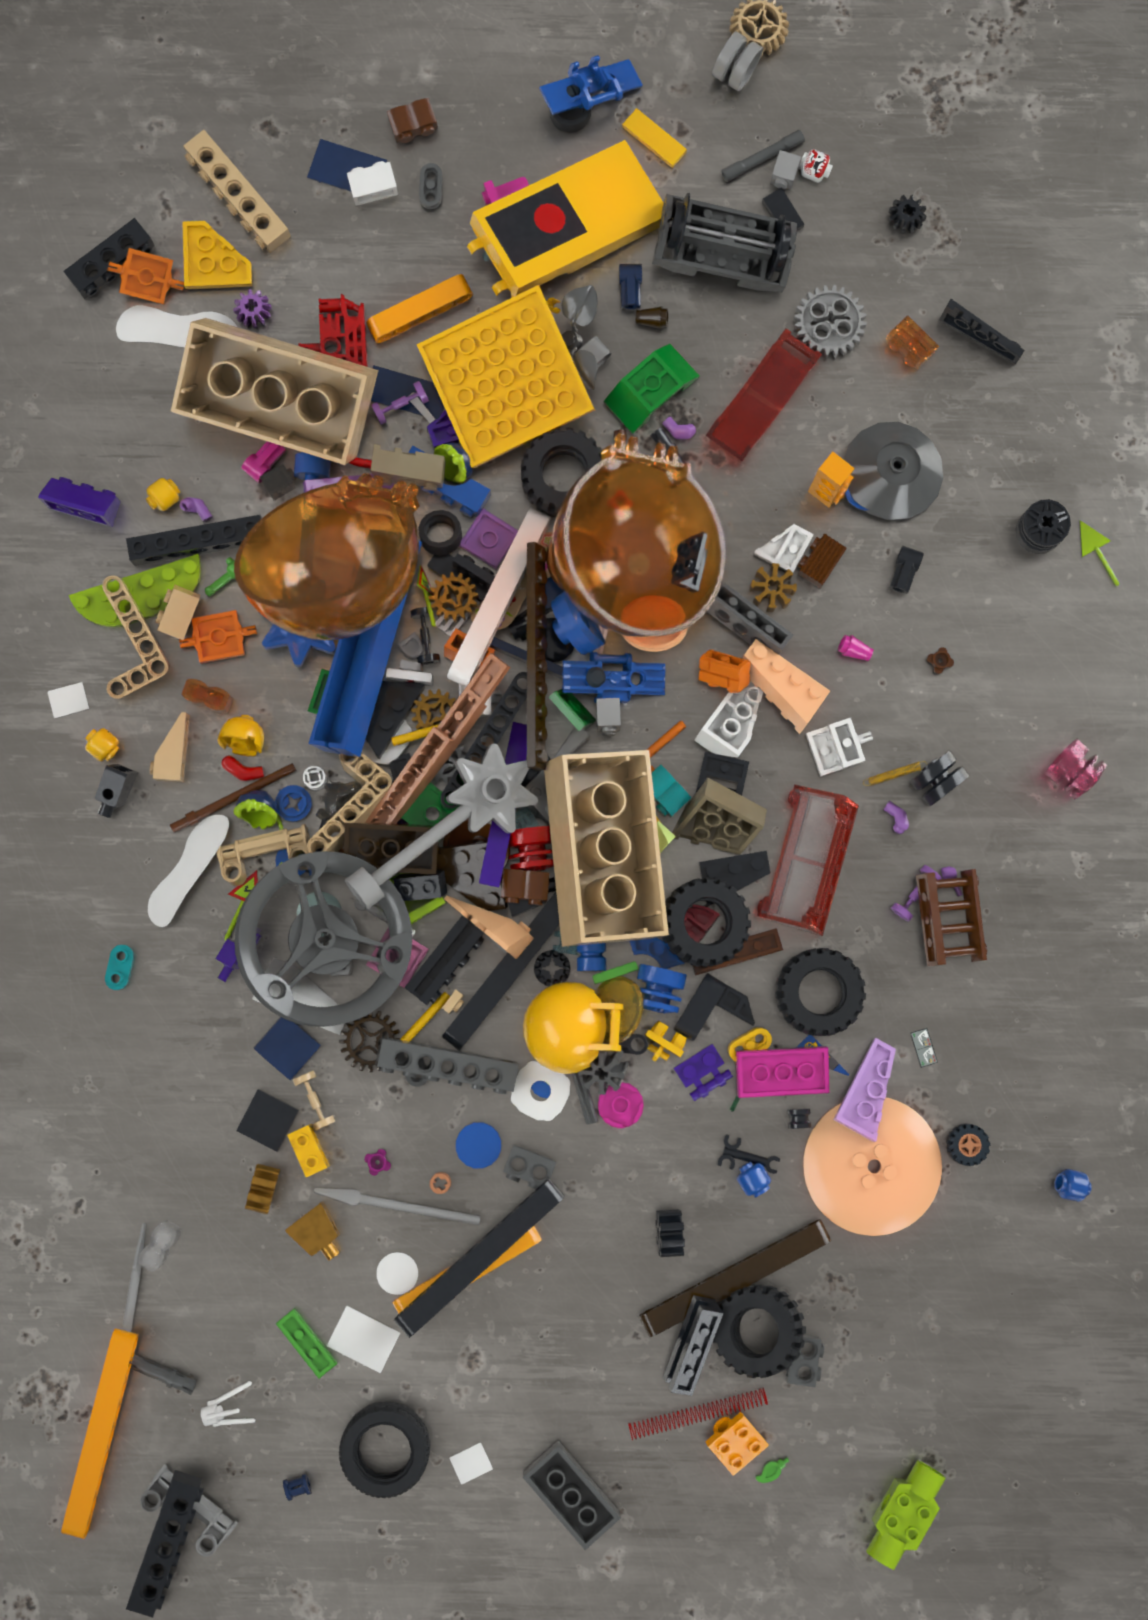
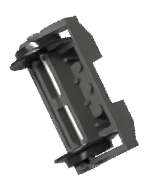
M687 193L684 198L666 194L652 264L659 265L672 272L694 276L697 271L737 279V286L782 293L790 274L791 258H793L796 245L794 243L797 236V223L786 221L784 214H781L779 219L692 200L690 199V193ZM665 243L667 248L672 249V257L675 260L662 256ZM774 272H779L778 280L773 282L766 281L771 279Z

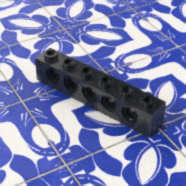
M261 515L126 538L129 560L134 566L268 542L265 523Z
M177 1470L174 1471L132 1588L126 1610L152 1618L156 1609L161 1610L165 1595H161L164 1588H169L173 1574L169 1573L171 1566H177L181 1554L177 1552L179 1545L184 1546L188 1535L185 1527L187 1523L192 1524L196 1510L192 1509L194 1502H200L204 1488L200 1487L202 1478ZM177 1499H184L187 1503L180 1504L177 1502ZM175 1520L179 1525H171L169 1521ZM168 1542L171 1546L165 1547L161 1543ZM153 1564H161L163 1568H156ZM153 1585L156 1589L151 1590L146 1586Z

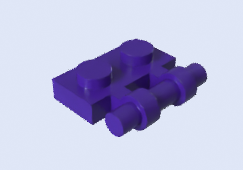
M713 1044L673 1068L685 1088L694 1083L697 1089L690 1093L694 1101L701 1097L704 1099L709 1095L710 1091L718 1086L723 1087L727 1084L726 1081L733 1078L729 1069L722 1074L718 1071L717 1068L725 1063ZM711 1072L714 1079L703 1085L700 1079Z

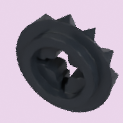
M556 950L545 951L535 961L534 973L543 985L551 986L556 983H563L570 975V962L562 952ZM551 958H553L555 966L563 967V969L555 971L553 979H551L550 971L542 969V967L550 965Z

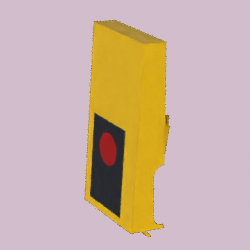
M624 140L474 211L470 225L477 238L471 241L467 248L471 254L480 248H484L502 280L492 286L494 293L498 296L502 291L509 290L512 298L537 285L540 286L564 273L569 275L660 228L663 201L628 143Z

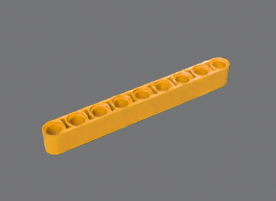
M117 1328L112 1333L61 1529L62 1534L85 1539L87 1536L132 1365L129 1362L133 1360L139 1335Z

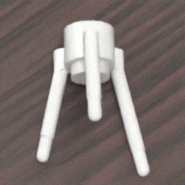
M248 1381L219 1398L208 1401V1406L201 1408V1418L204 1426L213 1425V1427L220 1425L255 1423L256 1420L254 1418L224 1419V1416L239 1413L240 1410L237 1408L223 1411L221 1405L217 1406L222 1401L251 1386L252 1382Z

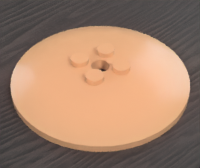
M886 1097L883 1102L881 1122H879L877 1141L872 1142L833 1120L841 1103L834 1106L816 1123L805 1146L803 1172L805 1183L813 1202L830 1221L856 1234L869 1236L886 1235L910 1226L929 1208L940 1185L942 1160L940 1148L933 1131L927 1122L912 1108L897 1100ZM873 1159L878 1160L880 1163V1169L875 1173H871L868 1170V1163Z

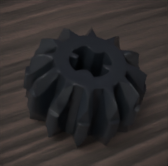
M913 194L910 195L909 199L902 195L900 201L894 200L893 207L889 209V214H891L889 222L895 223L894 230L899 227L902 228V234L905 233L906 229L911 234L914 233L915 228L920 229L923 225L922 222L927 217L924 214L926 206H920L921 199L914 201Z

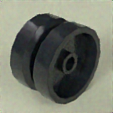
M950 750L939 759L935 758L920 770L921 773L910 781L917 791L924 789L929 784L932 786L923 795V799L929 806L935 804L970 776L963 766L957 767L951 773L947 771L957 760Z

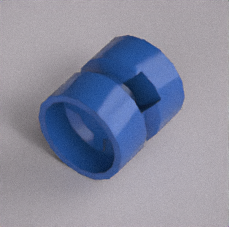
M606 943L577 945V952L581 954L577 958V971H606V958L602 956L606 952Z

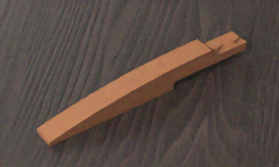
M490 653L439 726L431 729L365 823L397 824L487 707L485 705L486 701L509 671L510 666L494 654Z

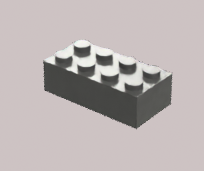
M559 1440L523 1471V1479L584 1550H587L621 1519L620 1511Z

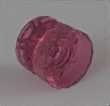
M1078 738L1062 751L1045 772L1056 784L1066 778L1068 781L1063 788L1065 792L1075 786L1070 794L1074 800L1088 792L1097 783L1102 772L1107 767L1103 760L1093 766L1099 758L1096 754L1086 760L1084 757L1089 748Z

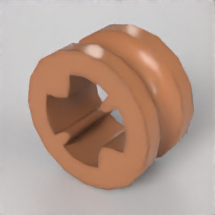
M444 1172L436 1173L430 1180V1188L436 1194L446 1193L451 1186V1178ZM437 1177L441 1180L445 1179L447 1183L444 1186L446 1188L436 1187L434 1183L437 1180L435 1179Z

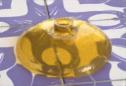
M618 976L601 983L595 990V994L601 999V1003L624 1004L623 1010L620 1011L619 1043H622L634 1033L640 1023L643 1013V997L640 988L633 980ZM604 1010L606 1032L603 1043L609 1044L611 1010Z

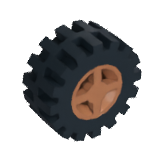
M961 1124L953 1128V1131L949 1133V1138L946 1141L947 1151L950 1157L957 1163L965 1166H974L987 1158L986 1156L990 1152L989 1146L991 1145L988 1135L982 1128L973 1124Z

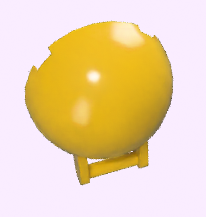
M563 982L553 984L537 994L525 1012L523 1036L526 1046L533 1058L542 1066L556 1073H578L591 1067L590 1063L598 1057L599 1051H621V1045H619L620 1011L623 1010L624 1004L601 1003V999L595 994V990L582 983ZM604 1010H611L609 1044H603L606 1032Z

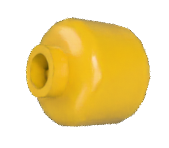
M159 478L147 487L146 493L148 497L145 500L153 510L158 508L160 511H166L179 501L178 494L180 490L170 478Z
M101 728L98 731L93 729L85 738L88 741L85 745L86 751L101 762L111 760L120 749L118 747L119 740L105 728Z

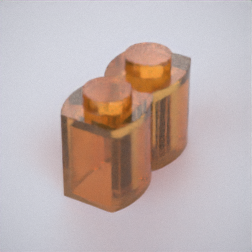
M187 679L181 693L190 703L201 707L207 706L211 711L218 714H228L234 700L225 690L219 687H208L204 682L197 679Z

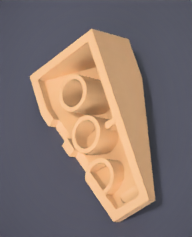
M447 895L444 898L446 902L515 959L521 955L534 939L529 934L531 929L522 921L517 924L510 918Z

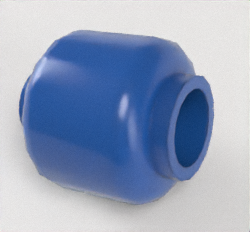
M750 1161L739 1168L741 1173L737 1176V1182L747 1196L753 1195L756 1198L770 1189L771 1178L762 1164L756 1163L753 1165Z
M1066 1169L1059 1173L1055 1179V1189L1063 1199L1076 1202L1083 1201L1092 1189L1089 1178L1084 1172Z

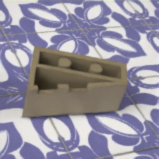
M374 444L371 473L375 481H378V484L391 486L392 483H398L405 488H414L417 485L432 491L437 490V488H443L446 464L444 456L418 451L415 453L402 452L401 448H394V451H386L380 449L381 445Z

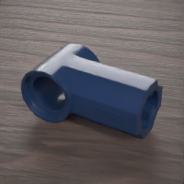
M619 264L621 308L635 310L641 307L640 284H642V264Z

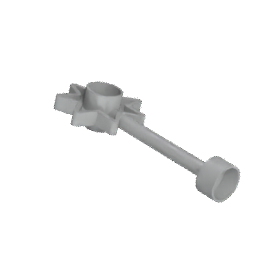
M495 743L488 746L481 764L464 758L456 760L455 766L464 785L450 793L446 797V801L460 806L371 875L361 867L346 878L345 883L352 894L368 910L385 897L379 887L468 818V830L472 833L480 830L491 819L505 833L514 832L516 829L515 808L533 806L538 803V798L521 785L530 769L527 767V760L506 765L500 748Z

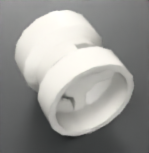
M310 766L303 773V781L311 790L319 791L328 782L326 773L318 766Z

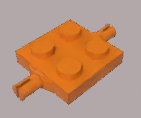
M128 248L123 265L109 261L108 265L117 269L108 267L107 271L118 273L121 277L119 293L164 304L169 288L181 291L184 289V287L175 285L180 284L184 286V281L172 279L171 269L173 260Z
M237 610L192 618V637L185 638L184 640L179 639L181 649L194 646L198 652L199 663L203 664L244 656V636L257 634L256 625L242 627L239 623Z

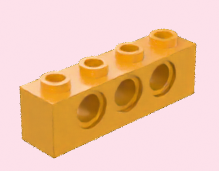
M832 451L818 469L808 492L828 508L833 503L837 505L844 497L851 484L850 482L854 478L851 474L855 468Z

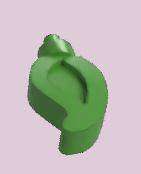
M786 1457L783 1460L768 1461L765 1463L762 1473L755 1476L756 1480L760 1483H768L777 1479L781 1474V1469L786 1467L785 1464L789 1462V1459Z

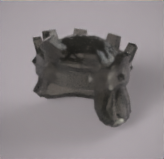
M329 780L324 785V789L328 791L326 796H322L321 801L325 802V809H319L316 816L321 820L328 818L325 820V823H327L362 788L361 784L358 781L344 784ZM356 816L349 817L347 821L355 819Z

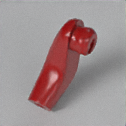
M230 755L222 759L223 769L241 781H250L264 777L262 766H244Z

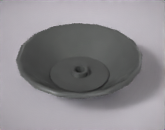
M880 422L862 430L848 445L844 458L847 463L855 468L851 474L854 478L848 487L854 501L862 507L869 509L866 510L869 514L886 520L909 519L926 511L938 497L944 478L942 458L932 440L919 429L901 422ZM893 464H899L900 469H896Z

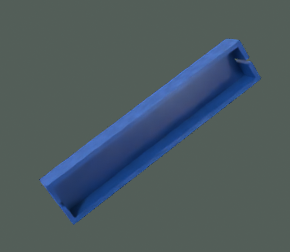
M371 529L308 743L324 752L342 753L355 757L361 756L422 545L420 540L408 532L392 530L389 532L388 530Z

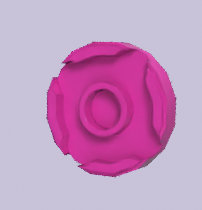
M622 1082L617 1091H613L614 1088L609 1085L606 1094H600L599 1114L604 1122L612 1127H630L642 1115L644 1107L642 1096L638 1089L629 1083Z

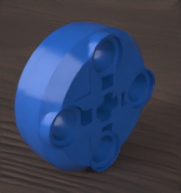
M572 588L565 590L551 601L552 610L556 617V620L552 621V626L563 644L567 645L571 642L576 650L583 655L591 653L605 644V639L592 609Z

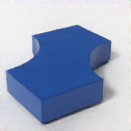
M658 938L630 941L634 955H648L654 958L663 969L684 964L676 954L673 955L669 951L670 947L668 944H665L664 941Z

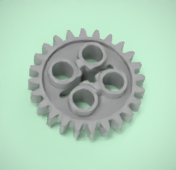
M824 285L822 292L816 287L814 295L808 292L806 295L807 299L802 298L800 301L802 306H797L796 312L799 314L794 316V320L798 321L794 329L800 330L797 333V338L804 337L801 345L809 343L808 351H811L813 348L817 349V356L821 351L824 352L825 358L828 357L829 352H832L834 358H836L838 351L844 356L847 352L846 347L852 351L854 349L853 343L859 344V337H863L865 333L862 329L866 327L867 323L862 320L866 318L867 314L860 313L864 305L857 306L859 297L852 300V291L847 295L844 294L845 287H842L840 291H836V285H833L831 290H828V287ZM837 305L842 306L845 311L839 313L834 307ZM820 309L823 315L817 316L812 310ZM827 318H830L831 322L834 323L830 324V321H826ZM845 327L848 333L841 334L838 328ZM823 330L827 336L819 337L816 331Z

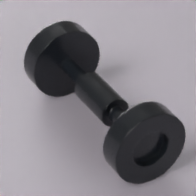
M427 607L412 609L410 611L411 618L421 619L422 628H420L422 645L425 647V655L418 656L417 662L423 665L440 662V655L436 653L430 654L429 650L431 641L429 628L426 627L425 618L429 617Z

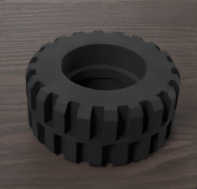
M559 427L554 429L552 433L546 432L542 434L541 438L533 439L530 448H526L524 459L521 462L522 487L530 503L535 504L536 509L540 512H548V515L551 517H555V514L561 515V518H568V515L571 514L576 517L581 515L583 510L589 511L592 508V504L599 501L601 493L605 488L607 464L606 459L603 457V451L601 447L596 446V441L592 437L589 439L586 437L585 432L579 430L578 433H575L573 428L569 427L566 428V431H560ZM558 455H569L578 459L585 469V478L582 484L574 490L564 492L549 487L542 475L543 467L549 459Z
M709 877L694 879L676 888L665 901L669 935L662 937V939L670 947L669 951L673 955L676 954L682 962H688L697 967L722 964L735 957L734 955L743 949V943L748 940L750 935L748 934V928H751V920H748V914L751 913L749 907H745L744 902L746 900L743 895L739 896L736 892L737 889L734 886H728L726 881L714 880ZM698 901L713 902L724 914L726 921L725 931L721 938L714 943H698L686 931L684 923L685 914L689 907Z
M814 948L792 957L780 971L781 974L776 981L777 991L775 992V998L778 1001V1009L782 1012L786 1022L790 1023L796 1030L811 1036L835 1035L846 1030L850 1024H853L858 1019V1014L862 1012L864 1007L862 1006L863 1001L866 1000V993H864L865 981L861 978L860 969L852 963L853 960L845 957L841 952L830 950L829 948ZM813 971H827L833 974L841 985V1000L837 1007L829 1013H813L807 1010L800 1000L799 986L801 981L807 974Z
M764 1285L744 1287L732 1292L731 1296L726 1297L721 1302L722 1306L720 1309L724 1314L713 1340V1343H717L719 1347L716 1350L719 1356L723 1355L726 1359L723 1363L727 1367H734L735 1373L739 1375L746 1374L748 1378H766L789 1368L792 1362L800 1356L801 1353L799 1351L805 1344L803 1334H806V1326L802 1325L804 1316L802 1312L799 1313L796 1309L798 1304L795 1300L791 1301L786 1292H780L776 1287ZM751 1309L766 1310L777 1323L779 1331L776 1346L768 1353L757 1354L751 1351L741 1338V1319Z

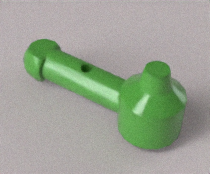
M231 557L226 559L228 565L227 572L205 588L207 596H213L232 579L235 580L244 576L247 569L240 560H233Z

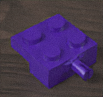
M258 927L256 932V946L262 938V936L260 935V932L262 930ZM231 939L226 940L215 958L224 964L222 971L217 977L226 982L232 970L239 969L235 955L234 940Z

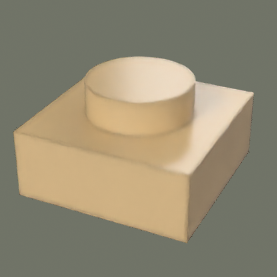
M455 990L442 1009L449 1014L453 1011L457 1013L464 1004V1001L461 1000L464 995Z

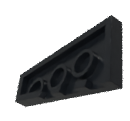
M950 299L939 321L1014 364L1018 362L1025 351L1017 342L1002 335L953 299Z

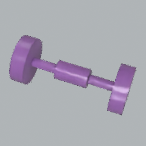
M420 381L413 383L416 393L408 397L403 396L391 402L392 405L382 410L377 402L371 404L381 425L387 422L383 415L384 413L392 409L397 410L409 404L408 401L418 396L423 404L429 401Z
M926 865L920 869L922 874L935 872V878L937 880L942 879L936 871ZM917 886L908 896L909 900L904 907L898 903H894L891 907L894 913L907 922L913 918V915L907 909L912 902H916L919 898Z

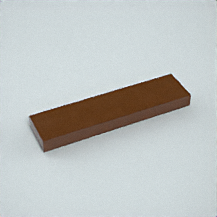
M777 928L749 936L748 940L743 943V949L736 953L735 957L729 961L708 967L692 965L695 976L782 951L783 947Z

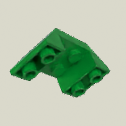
M668 344L652 352L622 378L603 402L632 434H635L650 421V415L680 389L684 391L700 376L671 344Z

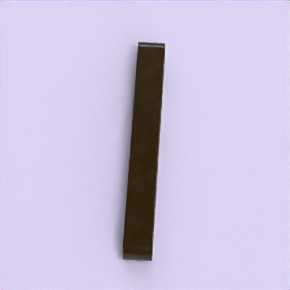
M821 1219L813 1221L644 1311L638 1317L648 1336L653 1337L684 1321L693 1295L715 1299L716 1302H719L731 1296L732 1292L747 1287L831 1242L832 1239Z

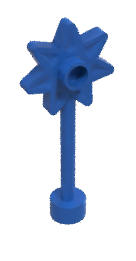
M304 452L295 455L294 477L304 481L330 478V460ZM305 491L303 493L297 587L288 578H283L281 580L280 602L257 605L258 613L272 624V627L262 641L264 649L270 650L288 646L296 667L303 665L311 648L328 654H334L336 647L328 630L344 621L346 617V612L343 609L324 605L326 596V583L320 580L311 586L317 506L307 505Z

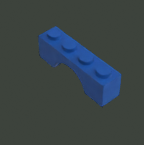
M413 445L408 452L415 453L416 451L425 453L424 451L418 449ZM473 479L457 486L443 483V488H437L435 491L426 490L421 486L424 492L430 495L433 493L441 497L440 500L449 506L454 504L460 507V512L468 517L472 515L477 517L491 496L489 488Z

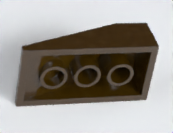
M345 822L344 854L360 858L378 869L433 826ZM439 841L399 872L436 874Z

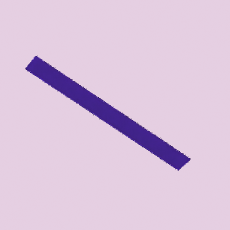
M513 722L505 757L506 765L526 760L527 724ZM493 820L479 884L499 887L511 833H505Z

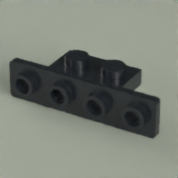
M458 553L455 557L450 554L433 555L427 564L430 570L440 576L444 574L446 578H450L451 572L454 573L455 577L462 573L463 580L469 577L471 579L470 585L475 584L477 589L474 592L478 593L479 598L477 599L481 602L485 599L495 579L494 573L490 569L477 566L475 561L468 555L462 556Z

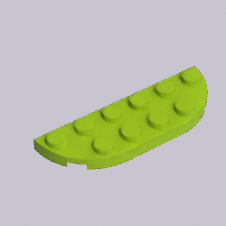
M196 554L122 578L145 619L158 616L160 610H165L167 605L166 602H163L168 589L173 590L174 585L192 592L195 591L200 582L202 572L200 555ZM117 580L108 583V589L111 592L115 593L119 590L120 584ZM102 585L69 595L73 606L87 620L103 627L123 626ZM122 600L119 608L123 613H127L131 609V604L128 600ZM134 620V621L131 622V624L136 623V622H139V621H138V620Z

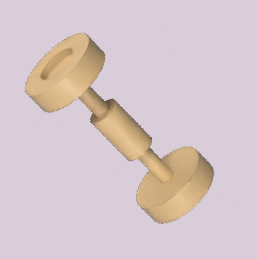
M313 1070L293 1079L295 1086L302 1083L306 1086L309 1093L307 1095L312 1109L316 1110L320 1121L312 1124L315 1131L336 1121L333 1115L324 1119L317 1094L312 1091L308 1082L317 1077Z

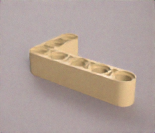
M108 576L103 581V590L143 661L142 664L108 682L107 693L110 697L119 699L166 675L170 665L123 579L118 576ZM113 579L117 580L120 584L119 590L115 593L108 589V583ZM122 600H128L131 604V609L127 613H123L119 608ZM134 620L142 623V630L139 633H134L130 628V624ZM145 640L153 643V650L150 653H145L141 648ZM156 660L164 663L165 668L162 673H156L152 668ZM135 671H140L144 674V681L141 684L135 683L132 679ZM115 682H120L124 686V691L120 695L115 694L112 690V685Z
M361 753L360 757L339 754V759L345 772L363 787L308 841V853L315 852L319 848H324L323 851L338 852L344 846L345 822L365 823L393 784L390 775L363 753ZM355 758L352 762H347L348 759ZM371 771L369 775H363V773ZM387 784V787L379 789L381 785ZM367 800H372L371 803L367 805L363 804ZM356 816L355 819L347 821L349 817ZM340 832L339 835L331 837L333 833Z

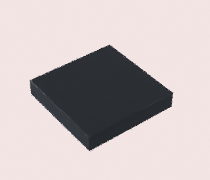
M258 1089L236 1131L278 1152L299 1110Z

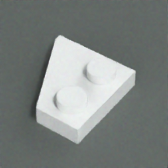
M793 524L783 533L771 539L767 544L756 549L754 555L770 564L778 563L780 564L779 569L785 572L787 569H790L793 573L814 534Z

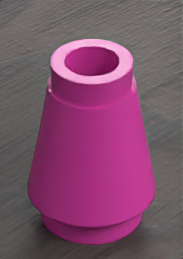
M844 635L838 647V651L842 653V656L866 661L870 660L874 649L853 635Z

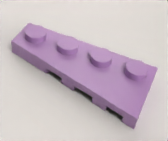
M877 1038L873 1039L833 1119L872 1142L877 1141L879 1122H881L883 1102L887 1093V1083L890 1078L896 1051L895 1048Z

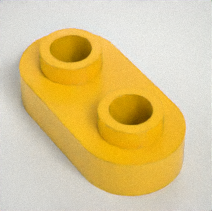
M755 1027L732 1040L728 1045V1054L736 1062L735 1049L737 1046H742L743 1050L768 1049L772 1042L771 1034L763 1027ZM761 1034L762 1040L756 1042L755 1037Z

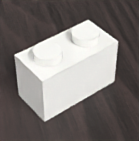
M377 162L367 168L357 167L347 173L355 206L398 195L390 162Z

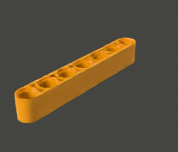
M535 1226L527 1231L474 1281L539 1243L542 1238ZM449 1268L395 1299L392 1304L398 1314Z

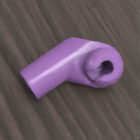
M668 417L662 423L675 439H690L696 433V427L693 424L677 425L671 417Z

